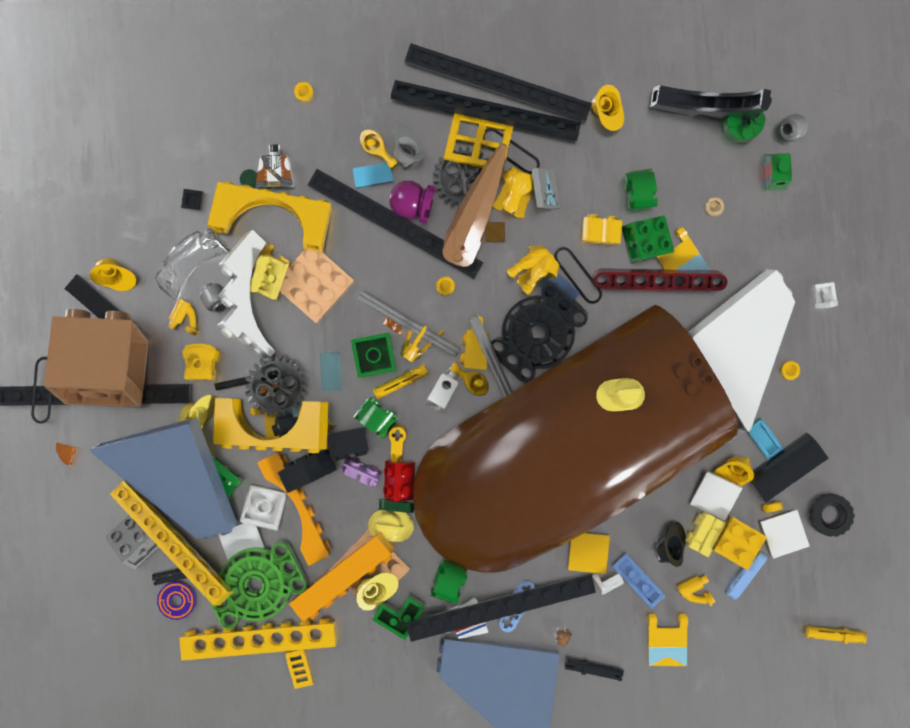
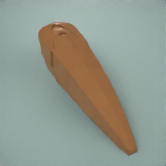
M500 143L460 204L454 215V220L444 237L443 256L447 261L455 265L468 267L473 263L478 253L498 190L507 150L506 144Z

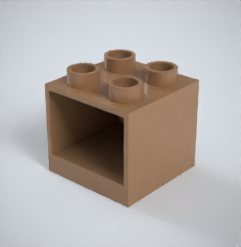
M68 309L66 310V317L52 316L44 387L60 401L68 405L142 408L149 341L140 331L138 325L133 320H129L130 314L122 311H107L105 319L90 318L91 313L85 310Z

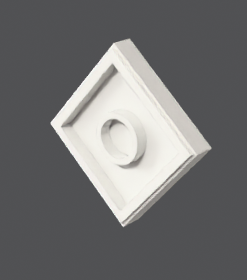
M250 484L240 522L278 531L287 494Z

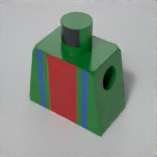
M790 153L765 154L766 190H786L792 181Z

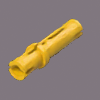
M425 364L411 371L406 370L404 371L405 374L373 388L376 398L379 399L408 384L412 385L414 381L429 375Z
M810 626L806 628V638L842 641L843 644H848V642L865 644L867 640L866 632L849 631L848 628L843 630Z

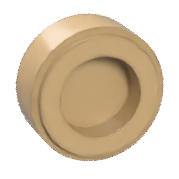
M718 197L708 199L704 206L705 212L711 217L719 216L725 208L724 202Z

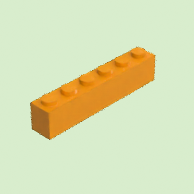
M381 532L377 533L306 588L304 592L293 598L289 605L303 622L308 618L310 620L314 619L319 614V609L322 607L324 609L328 608L334 603L332 599L336 596L341 598L348 592L347 588L353 585L355 587L363 580L362 576L366 573L371 575L378 569L376 566L379 563L385 564L392 558L391 554L395 549Z

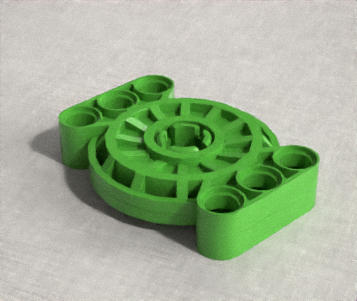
M278 540L271 550L252 547L241 550L231 556L224 564L220 577L234 592L225 600L226 605L213 606L211 604L220 624L226 629H231L236 626L240 618L249 621H263L272 618L286 605L291 592L294 594L304 592L308 585V579L288 541ZM282 545L286 552L284 554L278 553L276 546ZM257 551L262 552L263 554H252L251 552ZM246 553V556L239 560L236 559L237 556ZM231 562V568L228 571H225L228 564ZM285 563H292L294 570L288 571L285 568ZM250 578L262 580V588L259 590L253 589L249 583ZM294 580H301L303 587L297 588L294 585ZM282 597H286V598H285V601H284L283 604L280 606V605H279L280 600L282 599ZM272 609L275 610L274 612L265 615V613H268ZM226 615H232L235 622L227 621Z

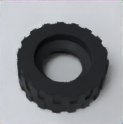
M832 493L823 494L817 497L810 505L809 520H811V525L817 532L826 536L837 537L850 530L854 522L853 518H855L854 509L850 505L851 503L842 496ZM827 506H836L840 510L841 517L836 524H827L823 520L822 512Z

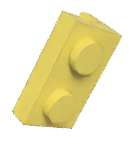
M260 255L256 261L254 275L250 280V292H258L271 299H277L289 263L272 255Z

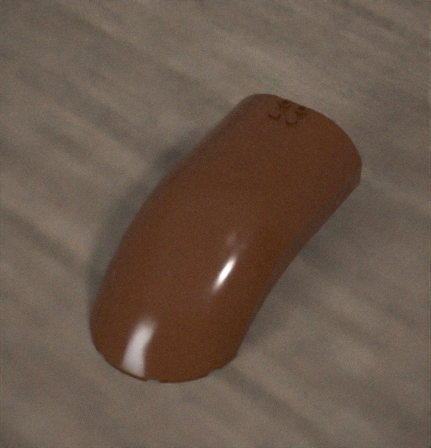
M653 305L440 436L427 450L417 468L413 484V502L417 523L426 540L439 555L454 564L465 567L467 570L495 573L516 568L597 527L736 438L738 425L735 412L723 386L687 330L668 311L658 305ZM630 378L638 381L643 386L645 399L642 405L633 410L607 411L598 404L596 398L599 386L608 380Z

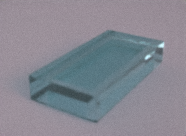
M320 353L322 391L341 390L340 353Z

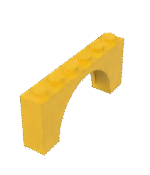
M228 181L217 183L207 223L209 231L228 235L234 221L246 210L259 205H275L288 210L301 224L304 249L323 252L332 212L331 203H328V201L324 199L312 200L302 195L298 197L291 196L286 192L275 193L265 188L261 190L253 189L249 185L237 186Z
M215 398L213 444H220L221 448L231 449L232 445H238V449H249V446H255V450H267V447H272V451H284V448H290V452H302V449H308V453H319L321 449H327L328 402L302 401L301 412L293 428L284 436L270 440L258 435L248 425L243 414L241 399Z

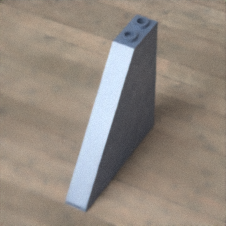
M197 418L100 442L90 449L93 455L196 539L203 537L204 539H209L220 533L221 535H227L237 525L236 518Z
M445 636L444 641H440L439 653H442V660H438L436 672H440V679L495 728H550L559 651L464 638L458 639Z

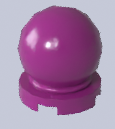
M414 181L399 182L392 188L389 194L390 207L397 215L403 218L418 216L420 217L419 222L427 223L436 186L428 185L427 189H423L419 183Z

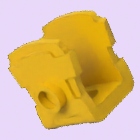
M208 344L186 345L184 350H182L183 359H185L186 363L185 380L216 381L215 363L216 361L218 362L220 351H217L215 347Z

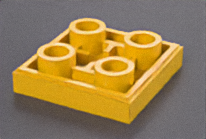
M584 533L571 540L568 570L606 574L610 535Z

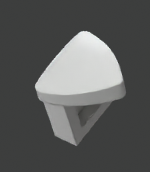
M834 282L813 285L816 309L838 306Z
M597 573L592 575L602 595L624 584L620 574L604 582L600 580Z

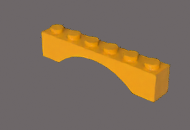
M279 451L257 462L265 480L274 483L284 490L297 507L302 523L300 550L308 566L330 556L332 547L328 540H324L321 534L323 529L319 522H315L313 518L315 513L310 505L307 506L304 500L306 495L303 489L298 488L292 492H286L278 472L283 470V465L289 463L286 455L281 454Z

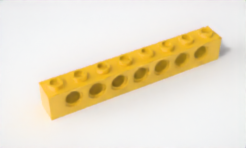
M123 480L110 493L116 502L213 606L221 605L234 592L154 505L128 482Z
M321 618L319 622L312 623L311 620H305L304 622L301 620L300 624H292V621L281 622L279 626H273V623H265L257 628H254V625L242 626V629H235V627L231 629L223 628V631H216L215 628L205 629L202 633H196V630L185 631V634L179 637L181 661L336 647L335 620L330 621V618ZM296 630L301 632L302 638L295 639L292 636V632ZM311 630H320L321 636L318 638L313 637ZM273 633H281L283 639L276 641L273 638ZM255 634L262 635V643H258L254 640ZM235 636L243 637L244 644H237ZM216 638L224 639L225 645H217ZM198 639L204 640L205 648H200L197 645Z

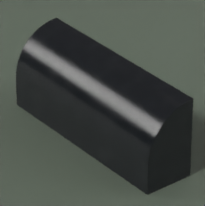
M806 432L770 460L753 470V480L749 484L760 500L766 503L829 458L817 441Z

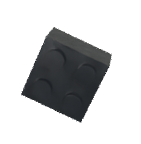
M366 427L327 435L330 458L335 457L336 461L349 458V454H355V457L367 455V451L371 449Z
M328 449L322 452L319 451V453H308L309 458L307 454L295 459L296 464L293 460L283 465L284 469L279 471L278 475L287 493L337 470L332 458H330Z

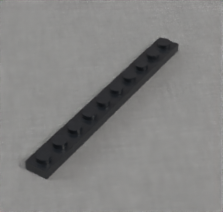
M410 43L405 58V63L582 122H586L592 105L590 102Z
M398 80L394 82L390 98L574 141L578 139L581 122Z
M319 169L315 170L308 183V186L472 279H475L484 263L475 258L468 267H461L447 261L442 251L444 246L443 239L406 218L397 215L392 210Z
M191 384L144 385L142 404L191 403ZM33 386L0 387V406L32 405ZM36 386L35 405H48L49 390L44 386ZM52 394L51 405H68Z
M589 573L405 623L410 642L586 596L596 593L592 574Z

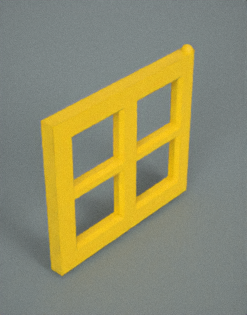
M454 113L444 159L483 168L488 160L479 159L482 145L497 148L500 143L483 140L487 126L504 130L502 143L507 145L503 172L513 127ZM460 121L479 125L476 138L458 134ZM456 139L474 143L471 157L453 153Z

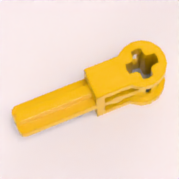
M395 424L389 432L391 461L402 462L403 442L407 434V430L402 424ZM396 430H400V438L393 434Z

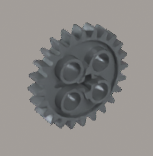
M459 146L458 152L453 151L456 154L472 156L468 146L466 151H463L461 146ZM483 152L480 153L479 159H482ZM440 157L439 162L441 164H435V168L439 171H433V175L438 177L433 179V183L438 184L435 190H441L438 196H445L444 203L451 200V207L458 203L459 208L466 196L463 190V179L461 178V165L458 162L445 160ZM464 164V175L467 177V193L470 189L469 184L475 181L483 168L477 167L475 171H470L467 168V164ZM456 166L458 172L451 173L448 171V167ZM453 184H457L460 186L461 190L458 192H453L450 189V186Z
M275 354L274 360H271L268 355L266 362L260 358L261 365L254 363L255 371L248 370L252 376L245 377L250 382L244 385L246 389H250L245 392L246 396H252L248 400L249 403L255 402L253 408L257 409L260 407L261 414L266 410L268 417L272 412H274L275 417H278L279 412L285 415L286 410L293 413L291 407L299 408L297 402L304 401L301 395H307L306 391L302 390L308 387L306 383H302L307 378L306 376H300L304 373V370H297L299 364L292 365V358L286 362L285 355L282 356L281 360H278L277 354ZM276 369L278 373L275 377H269L267 375L268 371ZM261 377L266 378L273 384H277L279 382L280 387L286 391H290L291 394H286L283 390H281L278 387H276L274 390L272 384L261 380ZM292 378L295 382L292 386L284 385L285 380ZM260 386H267L268 391L261 394L258 392ZM277 395L285 396L284 401L281 403H277L274 399Z

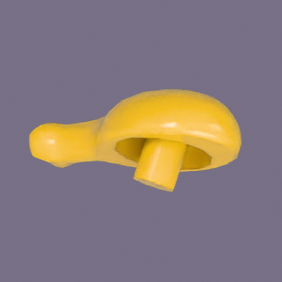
M364 130L360 136V142L364 150L369 154L382 157L386 161L387 166L393 168L397 160L387 153L382 136L375 130Z
M454 362L450 371L458 374L463 379L470 393L482 396L488 392L489 384L483 374L479 372H466L460 368L458 363Z

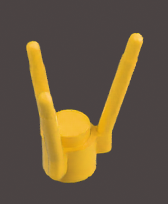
M423 326L413 344L409 343L412 331H408L405 342L401 347L403 350L400 354L401 356L414 362L415 359L419 360L421 355L432 345V343L428 342L418 352L420 348L417 347V344L427 329L426 326ZM441 330L438 333V335L441 336L444 333V330Z

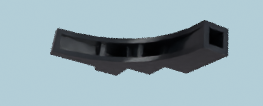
M659 85L653 88L650 107L688 116L704 114L717 118L733 116L752 120L758 118L761 112L768 110L772 98L770 97L771 90L768 89L742 93H714Z

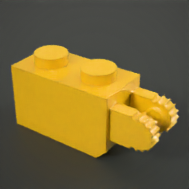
M478 315V317H479V319H480V321H481V323H482V325H483V322H484L483 320H484V319H482L483 317H481V316ZM471 327V330L467 329V334L463 333L462 345H466L465 353L461 352L460 364H464V368L487 370L486 357ZM485 331L490 341V335Z

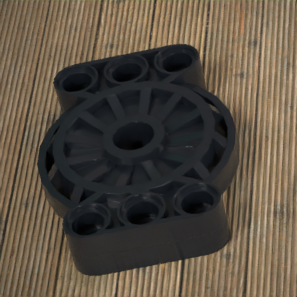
M553 281L547 282L541 290L542 295L526 297L512 306L502 324V337H496L491 341L499 362L524 383L534 378L536 369L554 366L567 356L575 341V327L584 326L589 317L588 312L558 283ZM553 286L556 294L553 296L548 295L546 287ZM535 299V302H531L526 305L524 304V302L528 300ZM563 299L568 300L570 308L563 309L560 306V301ZM519 305L520 309L514 315L511 314L512 311ZM574 314H583L584 321L577 322L574 319ZM509 319L510 324L508 326V330H506V324ZM534 326L543 327L545 337L533 338L532 328ZM569 334H572L570 345H568ZM495 342L502 343V351H497L494 348ZM563 349H564V350H567V351L564 353V355H562V356L558 359V355L561 353V351H562ZM509 355H514L517 358L516 364H511L508 361ZM553 360L551 363L542 364L543 362ZM522 369H529L531 376H523Z

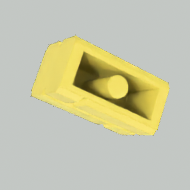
M703 511L702 514L699 513L694 521L696 526L693 531L690 530L685 541H687L686 546L709 557L727 523Z

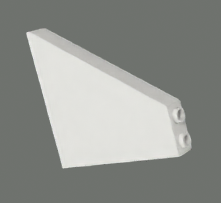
M766 269L688 332L723 386L734 409L738 429L747 432L752 428L795 304L792 291L785 285L782 274L777 270Z

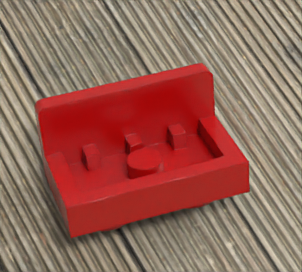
M385 461V482L383 487L385 499L393 502L413 500L415 462Z

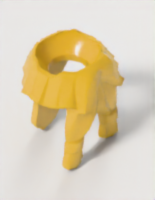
M512 167L501 174L505 184L493 207L497 210L504 208V210L511 214L514 212L513 215L515 217L523 218L531 192L534 191L533 177L527 172Z
M543 245L528 246L530 253L507 270L508 275L514 278L523 269H528L527 272L518 277L517 282L527 295L532 292L544 277L556 279L560 264Z

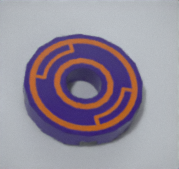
M173 581L166 584L157 596L159 611L171 620L186 618L195 607V592L189 584ZM174 595L181 597L182 602L178 606L172 603Z

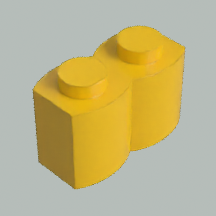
M588 214L587 217L583 218L581 242L621 244L622 220H618L617 216H607L606 219H601L599 215Z

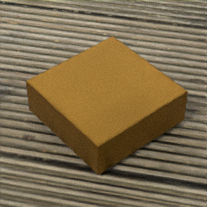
M487 222L486 242H505V222Z

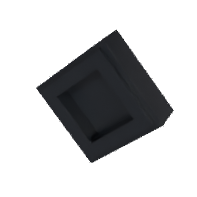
M184 189L181 208L201 211L204 192Z

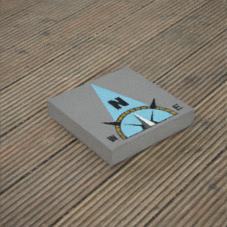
M532 169L537 208H560L555 170Z

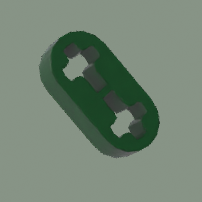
M378 499L377 509L413 513L414 503Z

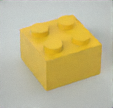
M729 515L725 522L727 524L713 550L748 570L767 536Z

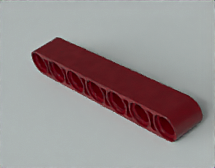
M597 269L593 274L596 286L601 289L721 291L726 288L728 283L726 276L718 270ZM600 275H606L607 280L600 283L597 281ZM625 275V282L618 283V276ZM640 275H644L645 281L642 283H637L636 278ZM658 276H664L665 279L662 283H655V279ZM697 276L703 277L700 284H694V279ZM676 277H684L682 283L675 284L674 281ZM722 277L719 284H713L714 278Z

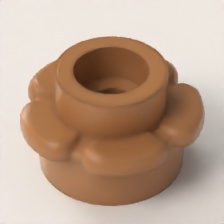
M568 629L559 632L556 637L557 645L565 647L572 637Z

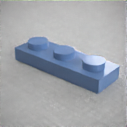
M626 553L612 565L651 609L665 597L663 592Z

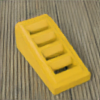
M306 650L286 651L285 656L294 689L313 685ZM300 655L302 659L292 660V657ZM303 662L304 666L294 668V664ZM301 670H305V672H306V673L298 674V675H296V673H295V672L301 671ZM303 677H307L308 679L302 682L297 681V679Z

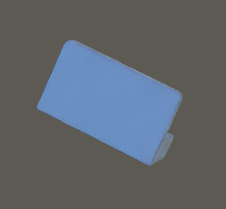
M559 273L556 279L544 277L537 284L542 289L547 282L553 281L558 283L572 298L576 299L580 295V292ZM553 286L546 287L548 295L553 296L556 294ZM563 299L560 301V306L563 309H567L570 306V302Z

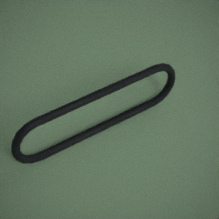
M494 128L485 130V134L489 131H494L502 137L504 135ZM510 139V143L536 160V168L540 167L537 157ZM506 157V159L509 162L520 168L522 171L532 174V171L526 170L509 157Z
M566 247L557 249L554 254L555 260L558 261L559 267L580 292L581 296L588 303L595 304L599 302L602 297L601 289L596 286L592 277L573 252ZM567 250L598 290L599 297L597 300L590 301L587 299L558 261L557 254L559 251Z
M41 357L36 361L34 371L31 416L39 424L47 422L51 414L52 393L49 391L47 418L39 421L34 416L38 364L41 360H47V357Z

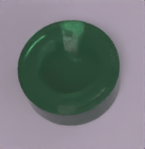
M251 169L243 171L240 175L241 185H249L253 189L256 188L257 173Z

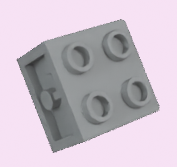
M130 515L122 520L105 537L121 562L133 569H136L159 548Z

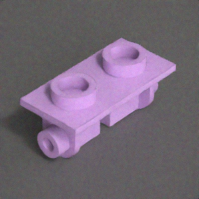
M350 456L344 461L341 468L344 475L356 479L358 474L361 475L359 482L370 487L376 486L382 474V471L378 470L375 466L367 465L358 458Z

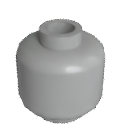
M800 114L788 115L779 124V132L787 140L801 138L808 130L807 120Z
M212 283L206 284L200 293L202 303L208 311H222L226 308L221 303V298L218 297V294L223 290L222 286Z

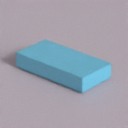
M387 163L352 168L356 188L394 182L392 170L387 166Z
M762 418L755 421L751 430L747 432L767 460H770L784 450Z

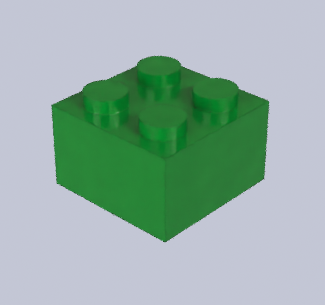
M389 332L351 340L358 378L397 371Z

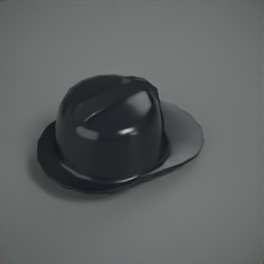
M672 522L668 527L666 536L657 543L658 561L660 563H671L675 567H679L683 563L686 534L679 522Z

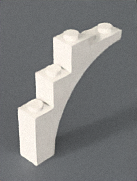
M250 230L241 237L218 265L222 269L221 272L226 277L232 279L218 294V297L221 298V303L231 308V310L217 326L225 337L232 339L240 336L239 339L244 344L250 345L257 356L267 358L268 355L271 357L275 350L267 343L258 329L250 303L252 270L266 242L254 230Z

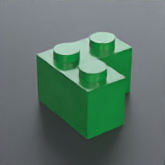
M411 594L408 595L400 610L384 601L377 609L372 621L406 640L408 631L405 622L419 619L426 604Z

